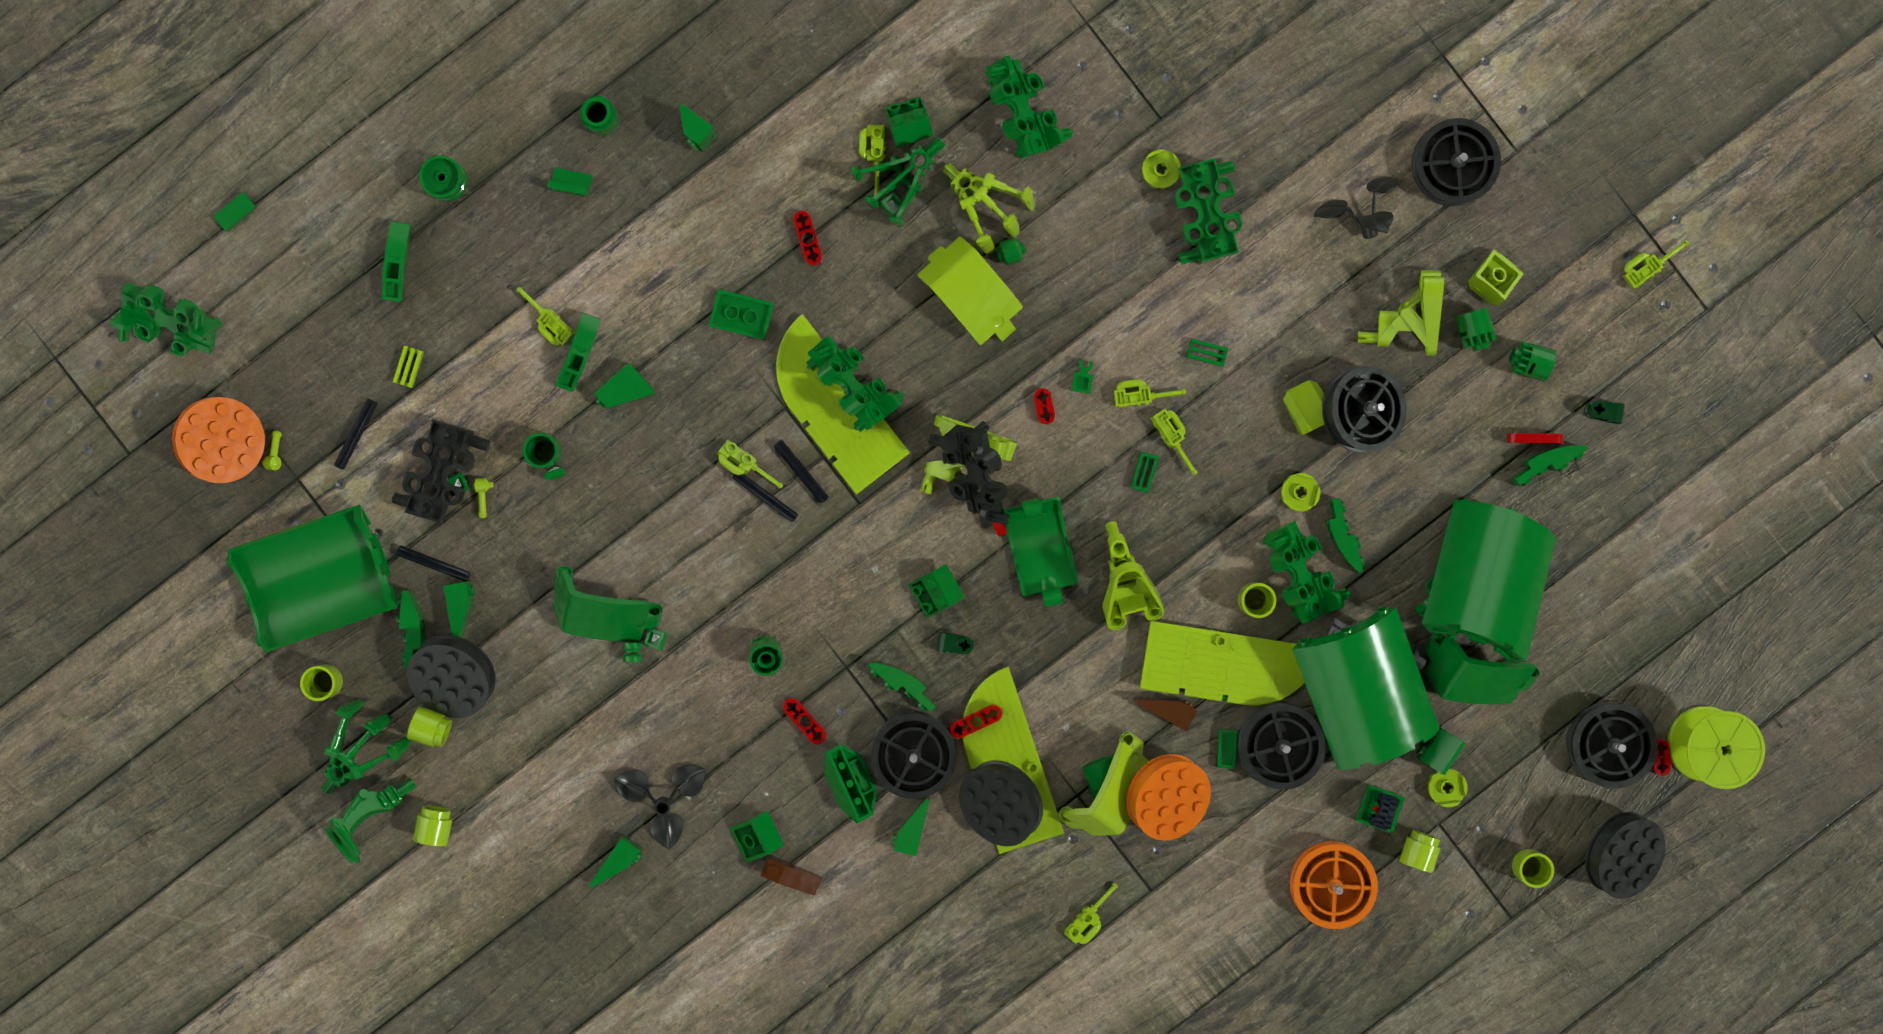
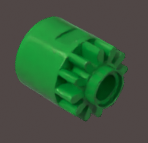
M1488 307L1455 317L1464 349L1472 347L1473 352L1490 347L1489 342L1497 340Z
M1522 340L1518 347L1512 349L1509 357L1512 373L1545 382L1553 370L1556 351Z
M766 633L765 636L759 634L757 639H752V644L749 646V662L754 672L762 676H770L780 670L783 664L781 642L776 640V636L769 637V634Z
M1113 756L1102 757L1082 766L1094 799L1108 773Z

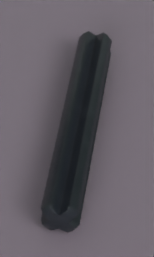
M372 399L366 400L334 463L335 467L342 470L345 469L377 406L376 401Z
M782 439L774 444L777 452L819 503L825 502L828 499L826 492Z
M745 474L733 475V480L789 521L794 522L798 517L795 511Z
M399 546L396 553L399 557L464 582L468 581L471 575L469 571L404 546Z

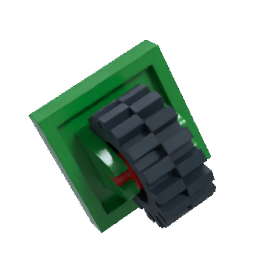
M1367 784L1355 821L1393 834L1405 797Z

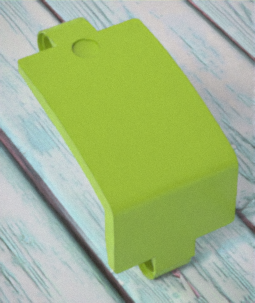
M958 237L946 249L940 245L928 256L927 259L930 263L917 276L933 290L979 345L986 342L994 333L1003 342L1016 330L1010 319L1023 308V305L973 246L962 237Z
M1124 732L1120 736L1119 744L1108 773L1092 805L1089 808L1076 809L1065 806L1059 811V820L1072 829H1083L1092 836L1120 835L1123 833L1131 819L1126 805L1128 788L1136 773L1149 762L1142 755L1143 741L1132 732Z

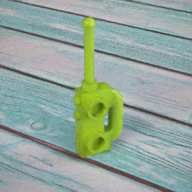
M868 125V128L861 130L859 133V154L862 158L867 159V162H874L873 166L881 164L886 158V155H884V151H886V146H884V125ZM867 137L871 138V150H866ZM880 171L875 172L874 196L879 193Z
M1684 240L1683 243L1662 258H1657L1655 254L1650 255L1646 252L1638 254L1625 265L1624 279L1632 289L1638 288L1644 281L1653 278L1655 273H1660L1661 269L1664 268L1663 264L1685 246H1688L1689 242ZM1642 261H1643V263L1645 264L1644 266H1642V267H1641L1640 269H1638L1637 271H1636L1635 269H1633L1636 265H1638V264H1639L1640 262H1642Z
M518 287L517 293H520L541 315L537 319L540 334L552 345H565L574 335L571 327L565 324L552 309L542 308L523 288ZM548 327L556 336H553L546 328Z
M1141 379L1122 381L1118 383L1116 390L1113 391L1115 407L1119 408L1128 407L1129 405H1149L1155 398L1185 395L1187 393L1185 389L1154 393L1150 391V386H1147L1144 380ZM1138 387L1137 392L1126 393L1125 388Z
M1163 409L1150 419L1154 427L1161 434L1166 445L1169 448L1173 447L1176 449L1192 472L1191 474L1196 475L1197 470H1195L1179 443L1185 439V427L1174 411ZM1169 419H1171L1177 430L1174 429Z
M727 440L718 451L719 463L733 474L747 475L750 470L756 471L775 484L777 488L783 487L782 482L780 483L758 467L755 457L737 447L735 443ZM729 458L730 460H732L733 462H735V463H736L737 465H739V466H738V467L735 466L733 463H731V462L728 461L727 459Z
M1113 883L1095 905L1084 907L1082 912L1076 915L1077 918L1065 929L1064 934L1075 944L1078 942L1086 944L1099 932L1101 922L1099 920L1100 916L1096 913L1098 911L1097 908L1118 888V884ZM1091 924L1093 927L1083 936L1082 932Z

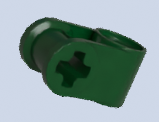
M1606 401L1590 402L1585 406L1584 413L1590 419L1622 424L1625 404Z
M946 632L938 633L937 652L968 654L973 650L974 642L968 636ZM964 640H967V644H970V647H967L966 650H963V647L960 646V643H963Z

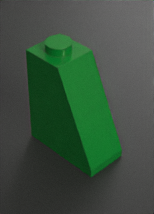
M628 363L594 394L597 397L595 399L602 408L612 409L654 396L657 392L635 367Z

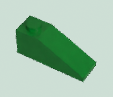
M471 581L443 586L453 636L463 638L474 601L473 596H475V587L471 585Z
M925 797L898 829V834H893L891 845H894V851L917 856L930 797Z
M623 835L589 886L593 888L627 869L633 862L637 864L643 855L640 853L643 847Z

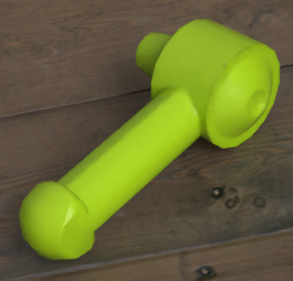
M275 430L271 434L270 455L262 461V465L267 470H278L281 467L278 449L282 434L280 431Z
M476 478L473 486L476 493H478V516L484 519L487 517L485 492L489 488H493L494 483L489 482L486 478Z

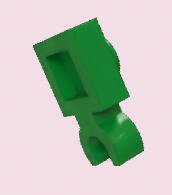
M1080 359L1078 362L1080 373L1074 372L1071 391L1090 394L1094 375H1090L1088 372L1093 367V361H1090L1089 367L1085 368L1082 366L1083 359Z

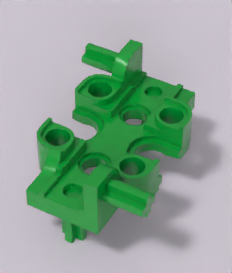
M1010 55L1004 56L991 66L986 67L985 75L989 76L987 83L992 86L989 90L992 103L995 106L1005 104L1012 111V118L1003 121L1002 128L1008 139L1016 141L1018 146L1017 152H1015L1016 156L1022 159L1047 153L1065 143L1067 139L1072 138L1073 129L1070 130L1069 127L1063 129L1056 127L1057 116L1054 109L1036 113L1030 108L1029 99L1038 96V92L1045 88L1038 74L1024 72L1019 59L1011 60Z
M1213 158L1178 168L1182 187L1174 195L1175 207L1178 209L1192 207L1198 212L1196 222L1182 226L1184 241L1188 245H1196V249L1178 253L1181 265L1194 261H1199V265L1214 259L1239 253L1235 234L1242 228L1240 212L1225 214L1219 208L1221 199L1235 195L1232 181L1228 177H1220V175L1235 172L1233 160L1217 164L1216 159ZM1219 183L1225 184L1227 187L1226 192H1220L1217 185ZM1202 186L1209 189V195L1206 197H1202L1199 194V188ZM1180 193H1187L1189 201H1182ZM1227 221H1234L1236 229H1229ZM1211 224H1215L1219 228L1218 233L1215 235L1210 234L1208 231V227ZM1191 230L1197 231L1199 234L1198 239H1192L1189 232Z
M128 282L123 286L120 312L110 320V326L118 329L117 338L119 342H128L130 330L133 329L138 339L149 343L155 337L159 338L161 327H165L171 330L174 335L170 351L173 355L183 357L192 349L210 354L215 349L216 331L223 324L219 321L220 318L215 317L211 319L206 317L204 310H199L195 303L185 298L178 300L174 310L168 308L164 303L163 289L155 285L140 288Z
M828 335L807 353L811 358L806 362V367L812 371L819 368L817 375L824 386L827 385L829 387L833 384H838L844 390L845 396L839 400V405L848 415H855L858 418L853 423L855 430L862 432L864 429L869 430L903 404L901 401L904 400L902 397L904 393H899L898 390L894 393L887 392L886 386L880 377L865 384H861L856 380L853 372L859 368L858 364L865 359L856 348L842 349Z
M1296 521L1266 533L1267 536H1264L1265 541L1263 543L1264 545L1267 544V547H1272L1273 552L1269 556L1272 570L1276 573L1286 570L1291 576V584L1283 589L1282 595L1289 606H1295L1292 608V616L1300 618L1303 624L1325 613L1345 607L1343 601L1349 599L1350 591H1346L1345 588L1339 591L1332 590L1334 588V578L1331 571L1326 573L1319 571L1311 574L1306 568V560L1314 556V553L1322 550L1316 537H1306L1301 534Z

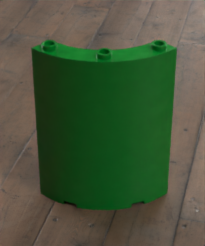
M1470 499L1454 500L1422 624L1430 633L1453 636L1456 633L1468 635V639L1482 645L1488 643L1494 646L1493 650L1502 655L1508 662H1527L1556 537L1548 528L1518 513L1513 508H1503L1492 504L1475 502Z
M360 504L228 549L227 566L233 570L244 590L246 604L250 607L256 629L255 642L266 653L398 608L395 587L390 586L388 579L392 575L377 534H372L368 526L371 522Z
M1381 607L1373 615L1352 627H1345L1340 632L1322 637L1303 638L1292 649L1338 770L1361 768V764L1371 762L1372 765L1392 760L1414 750L1415 744L1420 741L1425 743L1440 730L1397 608Z

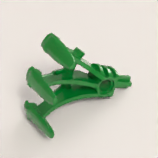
M938 137L925 149L918 145V150L913 148L911 150L912 155L906 152L904 158L900 159L899 156L890 158L889 162L861 169L858 165L852 166L851 173L854 180L859 182L864 178V174L890 169L896 172L895 176L897 178L875 196L873 194L865 196V201L872 209H877L879 207L878 200L890 190L893 191L900 184L906 185L909 191L903 200L904 202L897 215L889 217L891 224L901 228L905 224L902 216L908 204H911L915 194H919L922 190L923 185L919 181L922 176H926L924 170H931L929 165H935L931 158L946 145ZM919 155H923L925 158V162L921 166L915 164V158ZM911 162V165L904 171L901 164ZM915 168L918 169L914 180H911L908 175L915 170Z
M361 699L354 700L337 709L335 713L342 718L337 733L334 734L331 746L328 745L324 751L325 755L330 756V763L324 771V775L328 779L321 787L324 794L328 793L330 795L336 786L344 787L352 778L356 780L364 775L363 772L373 768L375 764L389 757L394 762L406 752L411 745V741L404 737L388 746L386 753L360 765L354 762V757L371 735H378L390 723L392 717L389 714H382L368 721L364 725L367 732L346 753L343 752L349 720L365 704V701Z
M409 778L396 788L391 784L379 793L374 791L368 792L362 789L356 794L341 819H337L335 816L329 821L330 828L328 826L324 828L327 837L334 843L347 861L351 864L361 861L358 856L360 851L351 837L355 829L370 816L389 812L403 802L401 797L417 788L414 781Z

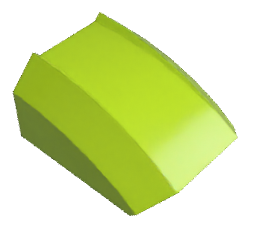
M1493 249L1469 279L1468 284L1470 290L1477 293L1488 304L1498 306L1506 300L1524 273L1500 252Z
M1310 380L1288 390L1283 398V402L1300 435L1325 425L1322 415L1324 392L1317 382Z

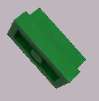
M554 167L552 181H548L547 188L555 192L589 198L593 175Z

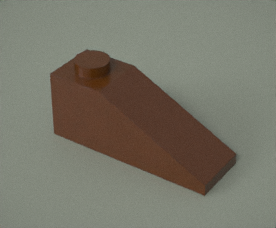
M1135 698L1134 700L1135 703L1187 731L1197 713V710L1193 708L1195 705L1186 699L1183 702L1174 699Z
M769 855L760 875L775 883L812 895L816 894L822 880L821 876L773 855Z

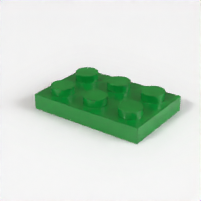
M718 289L709 327L765 341L774 303Z

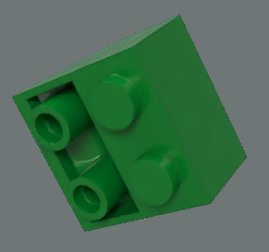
M921 97L911 98L908 101L895 103L884 108L897 147L934 136L930 119Z
M947 564L908 584L927 618L965 598Z

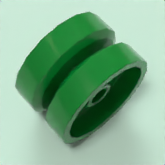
M436 155L429 158L422 165L419 172V181L422 188L430 196L442 202H451L459 199L468 186V177L465 169L458 162L447 156Z

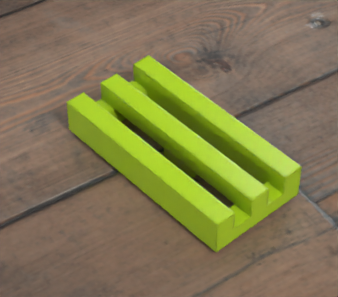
M408 346L403 347L393 379L394 383L413 388L424 351ZM408 351H410V354H409V357H408V360H407V363H406V367H405V370H404L402 379L400 380L401 373H402V370H403V367H404V364H405V361H406V358H407ZM417 353L416 361L410 376L409 383H407L406 380L413 361L414 354Z

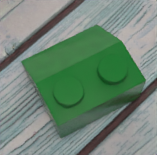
M681 104L680 113L683 132L687 138L686 142L697 152L699 149L705 152L716 137L717 132L711 124Z
M1439 727L1440 730L1425 745L1422 744L1419 747L1416 758L1436 772L1445 775L1466 743Z
M768 811L756 814L729 828L746 862L767 856L784 846Z

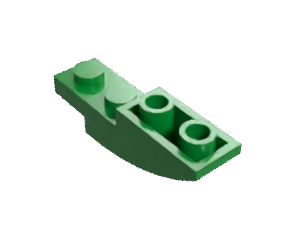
M394 221L390 223L382 274V300L402 302L411 224Z
M582 312L555 386L574 392L594 343L601 321L600 318Z
M1575 445L1540 452L1523 461L1522 463L1526 469L1510 480L1514 486L1521 485L1523 487L1532 481L1531 478L1533 476L1544 474L1548 471V468L1550 471H1562L1569 466L1567 463L1572 459L1576 461L1585 455L1583 452L1588 448L1587 446Z
M1340 498L1329 499L1332 519H1327L1325 522L1331 540L1347 565L1355 572L1361 573L1363 572L1362 568L1365 567L1364 559L1359 554L1361 544L1355 534H1347L1349 524L1347 520H1344V502Z
M402 590V594H399L398 604L401 605V609L397 615V624H399V629L407 630V633H404L403 643L406 644L405 652L402 654V663H404V668H407L412 656L426 641V633L421 609L411 590Z
M871 661L869 663V671L876 678L880 676L884 679L885 682L883 684L890 691L893 689L898 691L903 686L904 689L902 691L909 698L915 697L919 701L917 705L923 711L928 709L931 712L936 707V704L922 693L927 686L910 673L881 662Z

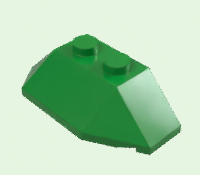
M842 744L825 752L824 775L839 808L856 823H860L874 815L877 789L862 756Z

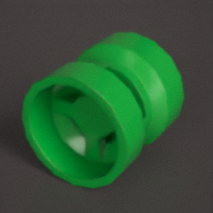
M623 642L622 646L625 650L623 662H642V655L640 654L642 642Z

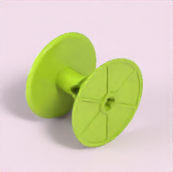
M1712 706L1690 708L1675 719L1667 736L1671 762L1674 767L1684 776L1692 780L1703 781L1715 788L1733 789L1745 785L1757 775L1764 762L1765 743L1761 731L1752 720L1736 712L1723 711Z

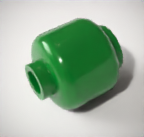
M1017 238L1000 241L999 247H996L999 261L1005 265L1021 262L1023 259L1022 254L1026 253L1023 242L1019 243Z

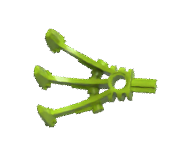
M951 163L946 164L942 170L943 173L953 180L950 184L951 189L959 196L962 209L967 210L971 222L975 225L979 235L976 241L977 246L987 255L994 253L995 247L991 236L988 234L984 235L980 227L979 218L973 207L976 205V202L982 201L1004 221L1002 223L1003 227L1012 237H1017L1020 232L1017 217L1014 214L1007 217L987 195L988 189L1017 197L1031 212L1034 211L1035 200L1033 191L1029 186L1024 188L1022 192L994 179L995 175L991 173H986L985 177L982 178L979 175L976 176L967 168L960 172ZM970 182L968 187H963L965 183Z

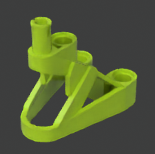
M1421 270L1419 288L1399 306L1397 311H1379L1377 332L1358 331L1357 343L1377 344V347H1388L1398 331H1414L1425 346V356H1436L1444 291V277L1441 276V271ZM1418 302L1421 303L1422 319L1411 308Z
M938 414L933 423L940 428L942 436L956 425L975 428V426ZM987 431L990 448L999 453L1001 461L1002 459L1011 461L1017 442ZM943 460L927 462L924 469L926 475L920 491L932 494L936 478L950 482L955 478L957 472H962L964 465L958 463L955 465L943 464Z
M1114 521L1108 522L1105 527L1109 535L1107 542L1111 560H1108L1110 574L1108 575L1109 585L1102 605L1108 628L1111 630L1122 629L1126 625L1125 615L1144 611L1147 620L1156 621L1164 615V608L1159 592L1146 574L1143 566L1136 563L1134 556L1130 555L1124 535L1119 532L1117 523ZM1132 579L1136 580V582L1117 586V584L1120 582Z

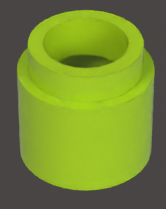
M1251 582L1243 586L1239 591L1238 605L1246 615L1254 618H1263L1270 615L1275 609L1276 595L1268 585ZM1252 589L1260 590L1264 596L1263 605L1255 610L1248 608L1245 603V596Z
M322 664L307 669L300 680L302 693L313 701H322L336 696L343 684L340 671L329 664ZM323 671H326L332 679L330 691H324L318 686L317 678Z
M419 706L409 725L407 739L432 748L435 745L443 747L449 736L452 720L446 718L444 714Z
M422 806L421 812L417 814L413 841L430 846H447L453 820L450 817L451 810L439 806Z
M1412 830L1411 835L1406 838L1399 862L1425 872L1433 873L1441 850L1439 847L1440 839L1417 830Z
M1525 849L1514 857L1512 871L1518 880L1529 887L1542 888L1551 882L1554 876V865L1546 855L1537 850ZM1535 857L1537 860L1536 871L1531 875H1523L1522 868L1524 863L1529 858Z

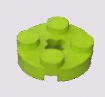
M1166 150L1153 151L1142 164V176L1145 182L1153 189L1169 188L1179 178L1178 168L1181 167L1180 161L1176 155ZM1160 164L1162 167H1166L1162 175L1156 171Z
M1297 473L1290 475L1282 484V501L1291 510L1300 512L1309 510L1320 499V487L1314 477L1309 474ZM1303 487V491L1306 494L1301 495V498H1299L1296 489Z
M1449 768L1445 775L1438 772L1432 773L1427 784L1430 798L1443 807L1457 806L1466 796L1468 789L1466 779L1459 772ZM1447 782L1449 785H1452L1448 793L1443 790V786Z

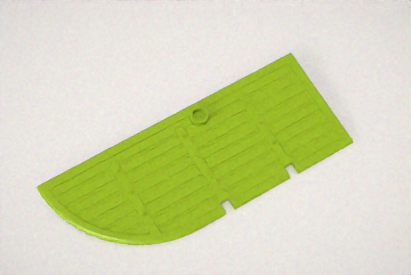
M801 314L786 331L778 350L776 360L778 386L785 403L801 424L805 421L810 423L805 430L826 457L830 459L832 456H835L838 459L832 463L857 495L910 454V452L885 420H882L869 430L864 429L862 432L854 429L853 423L858 418L855 415H848L839 405V400L845 396L842 387L838 384H833L829 387L827 385L824 386L817 375L819 368L812 371L806 367V362L811 358L807 353L822 341V338L805 316Z
M1150 621L1140 689L1179 695V689L1184 688V696L1222 701L1223 695H1228V703L1260 706L1287 698L1300 689L1305 682L1292 650L1297 645L1296 643Z
M1009 666L993 673L977 687L970 697L963 717H966L992 704H997L1002 708L1003 716L999 721L962 738L970 768L974 769L980 764L991 760L1010 763L1029 776L1036 785L1042 799L1043 816L1038 828L1018 845H996L999 854L1064 834ZM991 708V712L989 714L985 715V712L981 713L985 716L986 723H988L989 721L987 720V718L991 716L997 718V714L999 713V711H994L993 708ZM973 716L971 723L973 726L979 727L982 724V719L979 716ZM964 720L966 724L962 726V730L968 727L969 731H971L972 729L968 726L967 720Z

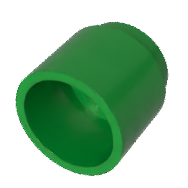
M593 96L588 98L581 106V121L593 134L605 136L617 128L619 114L607 98ZM599 104L604 105L607 109L605 119L598 123L591 122L588 119V113L591 108Z
M533 434L526 439L523 445L525 460L536 468H551L562 457L563 451L560 441L550 434ZM543 441L551 442L555 448L553 458L546 462L541 461L536 454L537 446Z

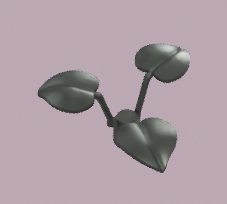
M1379 177L1367 184V190L1373 192L1372 214L1363 216L1360 221L1351 208L1347 207L1348 202L1345 200H1331L1322 204L1315 211L1314 217L1333 219L1344 215L1347 211L1356 222L1357 228L1361 227L1363 238H1374L1378 235V232L1387 234L1393 221V214L1387 211L1376 212V196L1378 193L1386 194L1394 190L1399 183V178Z
M697 765L679 767L671 778L673 784L677 787L668 798L662 796L657 800L646 790L649 780L639 770H631L615 777L614 783L618 792L628 801L639 802L643 799L644 793L648 795L652 803L655 804V812L660 815L651 823V834L658 842L670 850L678 842L683 830L682 820L677 814L667 815L670 811L672 798L678 790L684 796L697 795L703 788L706 771Z

